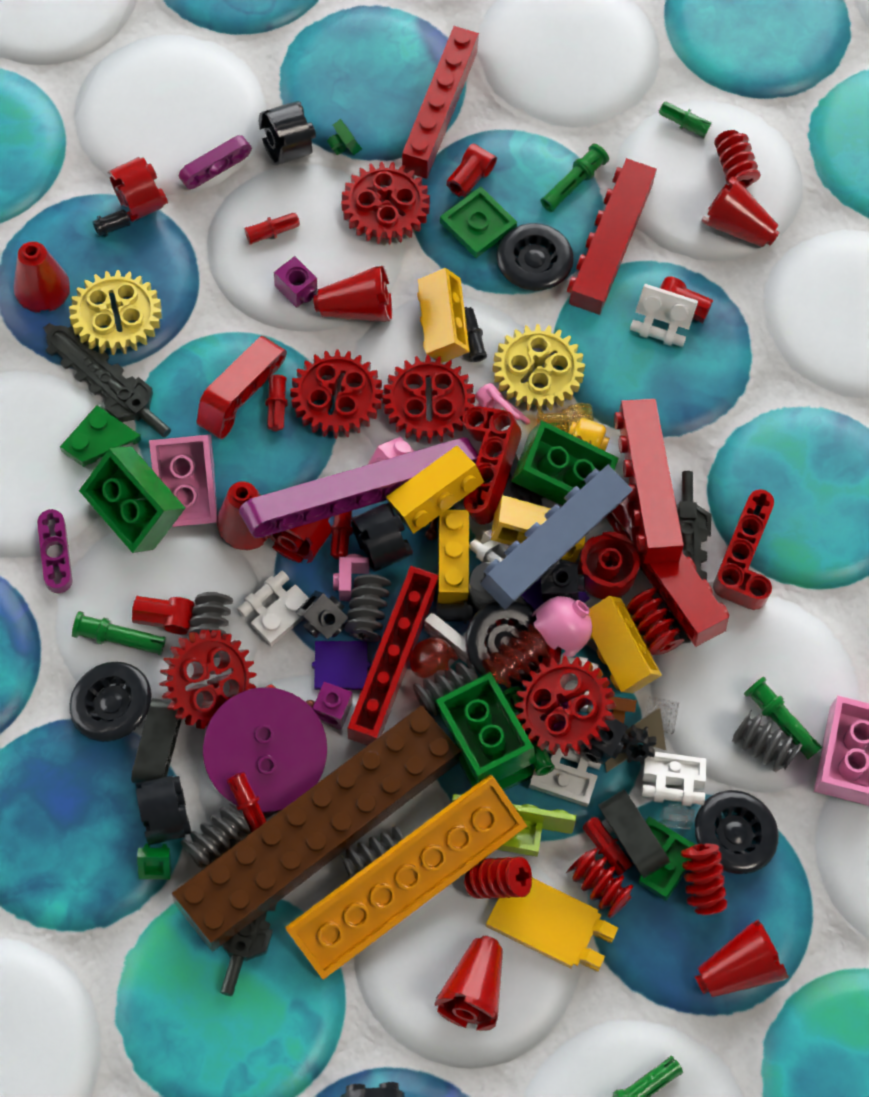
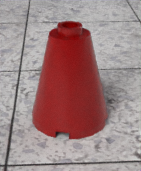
M731 176L729 182L732 185L725 184L708 208L709 212L707 215H709V218L703 216L700 222L757 246L764 247L765 244L771 246L780 233L776 230L778 227L777 222L739 180Z
M31 241L19 248L13 286L17 301L25 309L32 312L41 313L40 310H56L65 303L70 293V281L67 273L41 243Z
M375 266L318 289L317 295L313 296L315 311L320 312L322 317L377 322L390 321L392 319L391 293H388L386 284H389V280L384 266Z
M244 481L237 482L229 488L217 516V528L220 537L229 543L231 547L248 551L261 547L266 539L264 537L254 538L239 514V509L244 502L262 496L251 483Z
M759 919L748 925L697 968L700 974L695 976L702 993L709 992L712 997L776 983L789 978L783 963L780 964L778 953Z
M481 936V938L474 939L436 997L434 1006L438 1005L437 1012L449 1022L464 1028L467 1027L468 1023L477 1024L476 1030L478 1031L491 1030L496 1026L499 1012L503 948L495 938Z

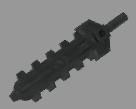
M49 323L43 327L47 334L46 340L49 345L46 352L51 356L58 354L63 358L60 364L65 369L73 367L77 371L75 378L78 381L87 380L92 385L89 390L94 395L102 393L106 397L104 409L121 422L135 419L139 421L142 418L163 438L170 434L171 429L150 411L153 390L139 377L135 379L131 376L126 379L122 376L124 369L118 363L111 366L107 362L109 356L105 352L101 354L100 352L96 353L93 349H89L88 341L81 343L79 335L74 334L73 326H55Z
M683 471L681 501L676 505L684 544L682 552L686 557L689 556L693 560L700 578L707 580V572L701 570V563L707 562V551L701 550V542L707 541V536L711 537L712 514L698 506L697 502H693V472ZM668 612L666 619L674 618L675 622L672 626L673 629H680V639H684L683 643H691V640L673 614Z
M281 810L276 811V812L274 813V815L269 816V817L266 819V821H268L269 819H271L273 816H275V815H276L277 813H279ZM277 903L221 945L229 957H231L221 988V994L233 996L243 961L247 962L250 959L267 954L273 930H269L270 923L265 921L267 912L275 911Z

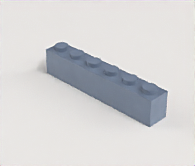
M609 465L600 472L595 468L583 480L586 483L583 488L574 487L564 497L567 502L562 507L558 504L553 506L544 515L547 520L542 525L536 522L525 532L524 535L527 539L521 544L516 540L504 552L507 556L504 560L499 562L495 559L483 571L486 577L480 584L505 610L633 491Z

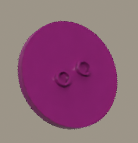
M255 688L233 696L215 712L205 732L203 760L212 784L227 800L238 805L226 780L238 773L245 772L255 796L260 798L257 802L262 812L279 811L318 783L327 760V739L319 717L300 697L277 688Z

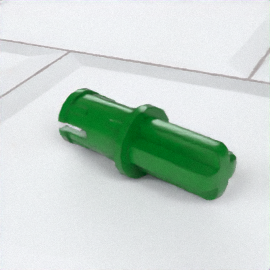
M664 101L659 109L661 116L679 124L680 129L690 130L702 138H705L712 122L691 113V109L685 111L667 101Z

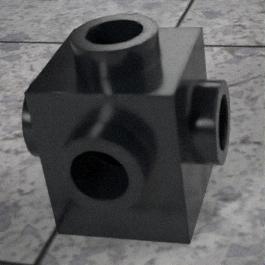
M558 561L541 577L543 602L556 596L579 600V592H585L584 574H579L578 564H572L570 561Z
M316 590L296 611L306 622L303 627L314 638L318 636L325 639L336 637L344 629V622L348 619L342 612L345 607L339 600L332 595L328 598L324 593Z
M617 719L605 720L610 730L609 732L603 730L598 732L602 741L600 742L592 738L590 740L592 749H588L582 744L580 745V751L583 752L586 759L594 763L603 764L610 758L615 759L624 746L621 739L628 728L627 725Z

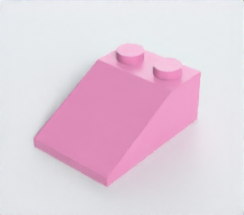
M211 435L149 440L152 470L185 506V510L172 527L217 523L215 471Z

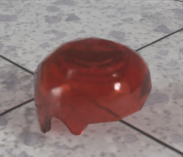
M429 637L419 642L413 649L410 657V667L415 676L425 679L433 676L438 670L447 671L450 658L456 661L458 656L445 639Z

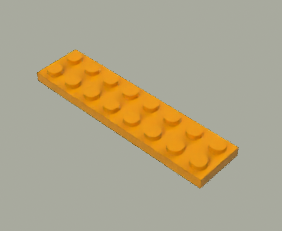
M490 774L287 925L285 929L324 980L526 828L527 825L496 779Z

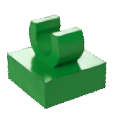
M342 119L332 124L338 134L328 138L327 142L336 155L343 153L346 148L353 155L362 150Z
M147 843L143 848H138L137 864L139 879H171L170 848H168L166 843H162V848H150Z

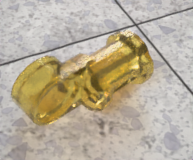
M588 403L571 405L567 409L561 410V413L544 414L543 411L537 412V424L543 420L567 433L573 421L577 423L581 418L594 421L592 405Z

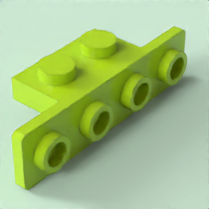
M453 794L452 802L463 794ZM513 804L527 827L496 850L538 857L542 829L572 834L576 815L569 814L567 811L560 809L552 811L539 809L532 804Z

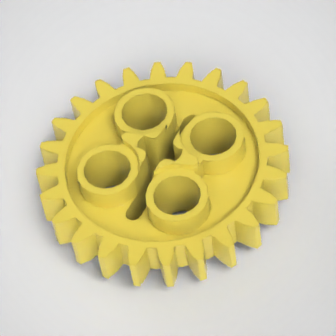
M117 270L115 276L111 277L110 273L105 271V278L103 279L95 274L94 283L85 280L86 289L77 287L78 296L71 297L72 306H69L71 315L69 317L74 334L79 335L81 343L88 341L89 349L92 350L99 345L101 354L106 348H110L112 355H115L118 348H121L123 354H126L127 347L131 346L132 349L137 351L138 342L147 345L146 336L155 337L154 328H160L159 319L162 318L161 301L158 299L157 291L151 290L150 282L143 284L142 276H138L133 280L131 272H128L125 277H121L120 270ZM109 293H114L122 332L117 331ZM136 320V322L129 323L128 321Z
M539 324L536 325L535 331H531L526 325L523 334L515 329L513 338L506 335L505 344L499 343L498 353L494 354L495 363H493L492 372H495L494 382H501L499 384V392L508 390L506 400L515 397V406L518 407L522 402H525L526 410L528 411L532 404L536 405L538 412H541L542 405H547L548 409L552 411L554 402L562 407L564 405V398L571 401L573 392H578L580 388L579 383L583 382L585 364L581 363L583 353H577L579 345H569L571 336L562 339V330L559 329L553 334L549 325L545 331H541ZM540 348L543 352H536L533 349ZM519 365L524 367V369L517 370L513 366ZM561 366L564 370H556L553 367ZM540 383L543 384L545 387L537 388L534 386V384Z

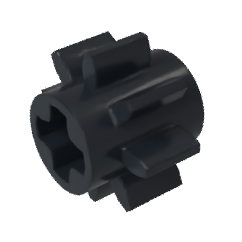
M632 725L631 731L628 734L624 733L621 739L624 742V746L620 753L626 752L628 763L633 760L639 761L643 765L644 759L647 756H655V750L651 746L656 745V737H649L647 726L640 729Z

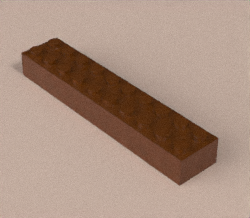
M421 705L172 892L174 904L211 952H214L345 851L346 847L354 844L458 764L461 750Z

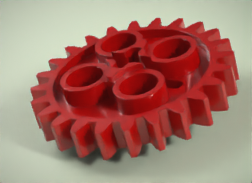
M380 162L377 169L372 164H369L368 172L360 168L359 177L352 174L351 183L346 182L345 191L342 192L341 210L344 212V220H349L350 229L357 227V236L365 232L366 241H369L374 236L376 237L377 244L381 243L382 238H386L388 244L391 245L392 238L394 237L401 243L403 234L412 238L413 230L418 232L421 230V223H426L427 214L430 211V195H427L428 187L422 186V177L414 179V170L405 173V165H402L398 170L395 169L394 162L390 164L389 168H385L384 163ZM385 218H390V219H392V220H390V221H385V220H383V219H385Z
M339 349L336 350L335 356L332 357L326 350L323 359H320L315 354L313 364L305 360V370L297 369L298 378H292V386L294 388L290 389V396L293 398L291 399L292 408H297L295 410L296 417H303L302 425L306 426L312 423L313 433L321 428L323 437L329 431H333L334 438L338 437L339 431H343L345 436L349 437V430L352 428L359 434L360 424L369 427V418L376 419L377 410L382 408V401L380 399L383 396V390H381L382 380L377 379V370L370 371L371 362H366L362 365L361 355L357 356L354 360L351 359V351H348L345 357H341ZM341 373H345L341 382V391L338 392L334 412L332 415H329L328 413L333 405L332 396L336 395ZM323 376L333 377L331 380L321 379ZM358 383L360 384V386L350 387L349 384ZM316 400L325 401L322 405L313 404ZM344 407H350L353 410L350 412H343L340 409Z
M426 355L425 362H421L415 356L413 365L407 360L404 361V370L397 366L395 367V376L388 375V384L384 385L385 395L382 396V404H385L384 414L389 415L388 423L394 424L397 422V433L405 429L406 439L415 434L417 443L421 441L422 437H426L428 444H431L432 438L435 436L441 443L443 442V434L454 438V429L460 432L463 431V415L466 410L474 406L475 394H472L474 385L467 384L469 375L460 376L461 366L452 369V360H449L444 365L441 364V356H438L435 362H431L430 356ZM427 377L431 379V421H428L426 417L425 379ZM411 384H417L420 387L417 389H412L408 386ZM446 384L449 387L442 389L437 387V385ZM415 409L419 410L421 413L413 415L409 413V411ZM445 409L448 410L450 413L444 415L438 413L437 411Z
M200 630V634L190 632L189 640L187 638L178 639L181 648L170 647L174 655L173 658L164 657L163 660L169 665V668L160 670V673L166 675L167 680L160 682L159 686L168 687V691L162 695V698L172 699L167 708L168 710L178 709L175 718L184 719L186 717L185 725L193 726L196 723V728L205 729L215 712L227 700L243 691L256 688L254 684L249 683V679L257 676V673L249 672L248 670L254 664V661H245L244 659L248 655L249 650H238L241 641L234 640L231 642V634H223L221 636L220 630H212L211 634L209 630ZM216 653L220 655V663L217 667L213 660ZM191 663L194 667V673L189 678L186 670L187 666ZM228 669H231V673L225 676H218L216 678L209 679L210 674L219 675L227 671ZM209 679L207 681V684H197L194 687L188 689L187 691L185 689V687L189 684ZM226 681L230 685L227 695L223 692V686ZM199 692L202 693L204 698L200 707L196 701Z
M563 656L561 664H557L556 660L551 658V667L549 668L540 663L541 672L539 674L532 670L529 672L533 678L531 682L522 680L526 691L517 692V696L523 702L515 704V708L522 712L516 717L520 723H524L522 728L526 734H529V740L532 744L538 741L537 746L541 751L549 745V751L552 755H555L558 748H560L563 755L567 756L569 748L572 747L578 755L580 754V745L582 744L588 749H592L590 740L594 738L601 742L602 739L598 732L600 730L609 732L610 730L605 720L615 719L614 715L608 711L616 708L614 700L609 699L615 693L612 688H607L611 684L608 678H601L603 675L601 669L593 670V665L590 661H587L582 666L579 657H576L572 664H570L567 656ZM572 680L578 681L574 689L565 690L568 682ZM551 696V700L547 705L538 706L542 697ZM567 702L569 707L564 710L562 704ZM584 706H593L591 713L588 715H579L580 710ZM557 722H566L565 727L561 731H553V727Z

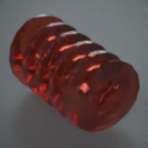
M530 624L528 626L529 632L522 630L519 633V639L511 638L509 646L503 644L499 648L500 654L492 652L490 654L491 661L488 659L481 661L487 674L491 672L497 684L500 685L502 683L507 688H510L509 677L512 676L517 681H520L519 670L521 669L529 674V662L539 667V655L546 660L550 658L545 639L533 625Z

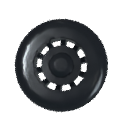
M528 223L517 226L502 238L497 248V264L501 273L512 284L526 290L541 291L559 285L567 278L573 266L574 256L569 241L557 229L545 224Z
M495 601L482 607L471 619L465 638L466 652L471 664L481 676L491 672L498 684L511 685L527 680L531 677L529 673L531 670L536 672L540 668L539 664L543 660L546 642L534 627L533 623L537 620L536 616L532 617L534 611L526 605L515 601L505 610ZM500 619L501 625L496 626V621ZM509 620L514 622L513 626L507 624ZM519 627L523 630L524 634L518 631ZM524 638H526V646H523ZM521 651L524 652L522 658L518 656ZM513 659L515 664L510 665L508 661ZM497 660L501 661L502 665L498 664Z
M107 662L90 669L79 679L70 697L69 710L74 726L85 737L101 742L114 741L129 735L139 727L148 714L152 698L149 681L140 669L125 662Z
M737 790L722 791L709 797L704 802V805H701L696 815L695 836L697 843L716 844L720 847L719 851L722 854L720 863L723 865L724 871L734 874L753 873L765 867L775 855L779 839L777 823L769 808L755 796Z

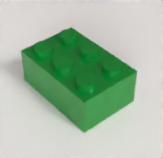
M541 420L528 435L511 481L563 506L567 502L564 497L576 486L579 489L583 488L586 485L583 480L595 468L600 472L609 465L615 471L619 458Z
M132 446L109 448L79 490L132 553L154 550L185 510V506Z
M491 672L436 699L440 716L457 747L461 750V754L477 783L490 774L498 782L536 762L534 747Z

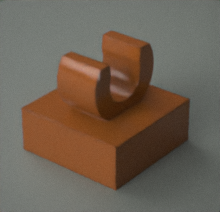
M621 697L609 698L614 700L616 708L612 709L611 713L615 719L624 724L625 711L635 712L637 700Z

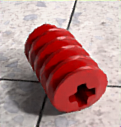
M727 130L720 133L715 138L714 144L720 157V163L723 166V172L726 175L727 184L729 186L732 185L729 179L731 176H734L747 188L759 180L761 174L757 170L758 165L754 161L755 155L751 152L752 146L748 143V135L739 133L736 130Z
M657 587L647 589L636 595L626 607L629 614L633 615L632 620L635 625H639L637 629L640 635H644L643 640L645 644L650 645L648 650L651 655L668 653L684 642V639L675 640L674 638L680 633L679 628L669 629L675 622L674 618H663L669 612V609L658 608L664 599L662 597L653 599V596L659 591Z
M697 844L681 851L682 857L691 858V860H687L682 864L684 869L692 870V872L684 874V880L694 882L685 887L687 893L695 894L687 898V904L696 906L697 908L694 909V912L700 915L716 914L727 908V900L724 898L726 896V889L723 887L725 879L721 874L723 872V865L720 863L722 854L719 851L720 847L716 844Z
M594 848L578 858L566 873L575 870L572 877L574 882L584 879L581 886L582 891L593 888L590 895L591 900L594 901L602 897L599 908L603 910L611 907L607 916L611 919L632 899L630 894L634 886L630 884L623 888L621 884L625 876L621 875L613 878L612 875L616 867L612 866L604 869L607 858L603 857L596 860L595 856L598 849Z
M523 857L483 859L467 871L464 885L469 895L475 899L526 897L532 887L531 867Z

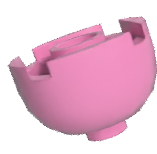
M556 596L544 602L532 613V617H537L533 624L541 638L554 650L558 646L566 650L562 654L564 656H575L587 644L592 634L590 611L586 604L580 600Z

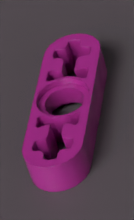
M237 135L185 165L179 172L178 177L187 189L197 188L248 157L252 146L244 136Z
M49 509L42 512L37 520L43 577L47 588L51 592L59 594L69 590L73 579L64 517L59 511ZM51 519H54L56 522L54 526L56 536H51L47 526ZM52 545H60L63 547V552L59 557L52 558L47 555L48 548ZM54 566H59L63 577L59 584H55L53 580L55 579Z

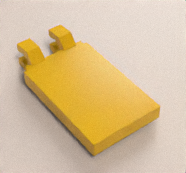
M533 877L530 893L526 897L498 898L486 922V927L570 969L573 964L578 966L580 963L597 972L605 956L586 947L592 935L612 944L618 927L605 920H600L602 915L598 913V909Z

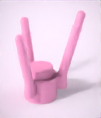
M493 383L486 384L477 391L475 398L479 404L476 406L501 409L503 407L516 420L521 419L525 424L530 423V420L506 400Z

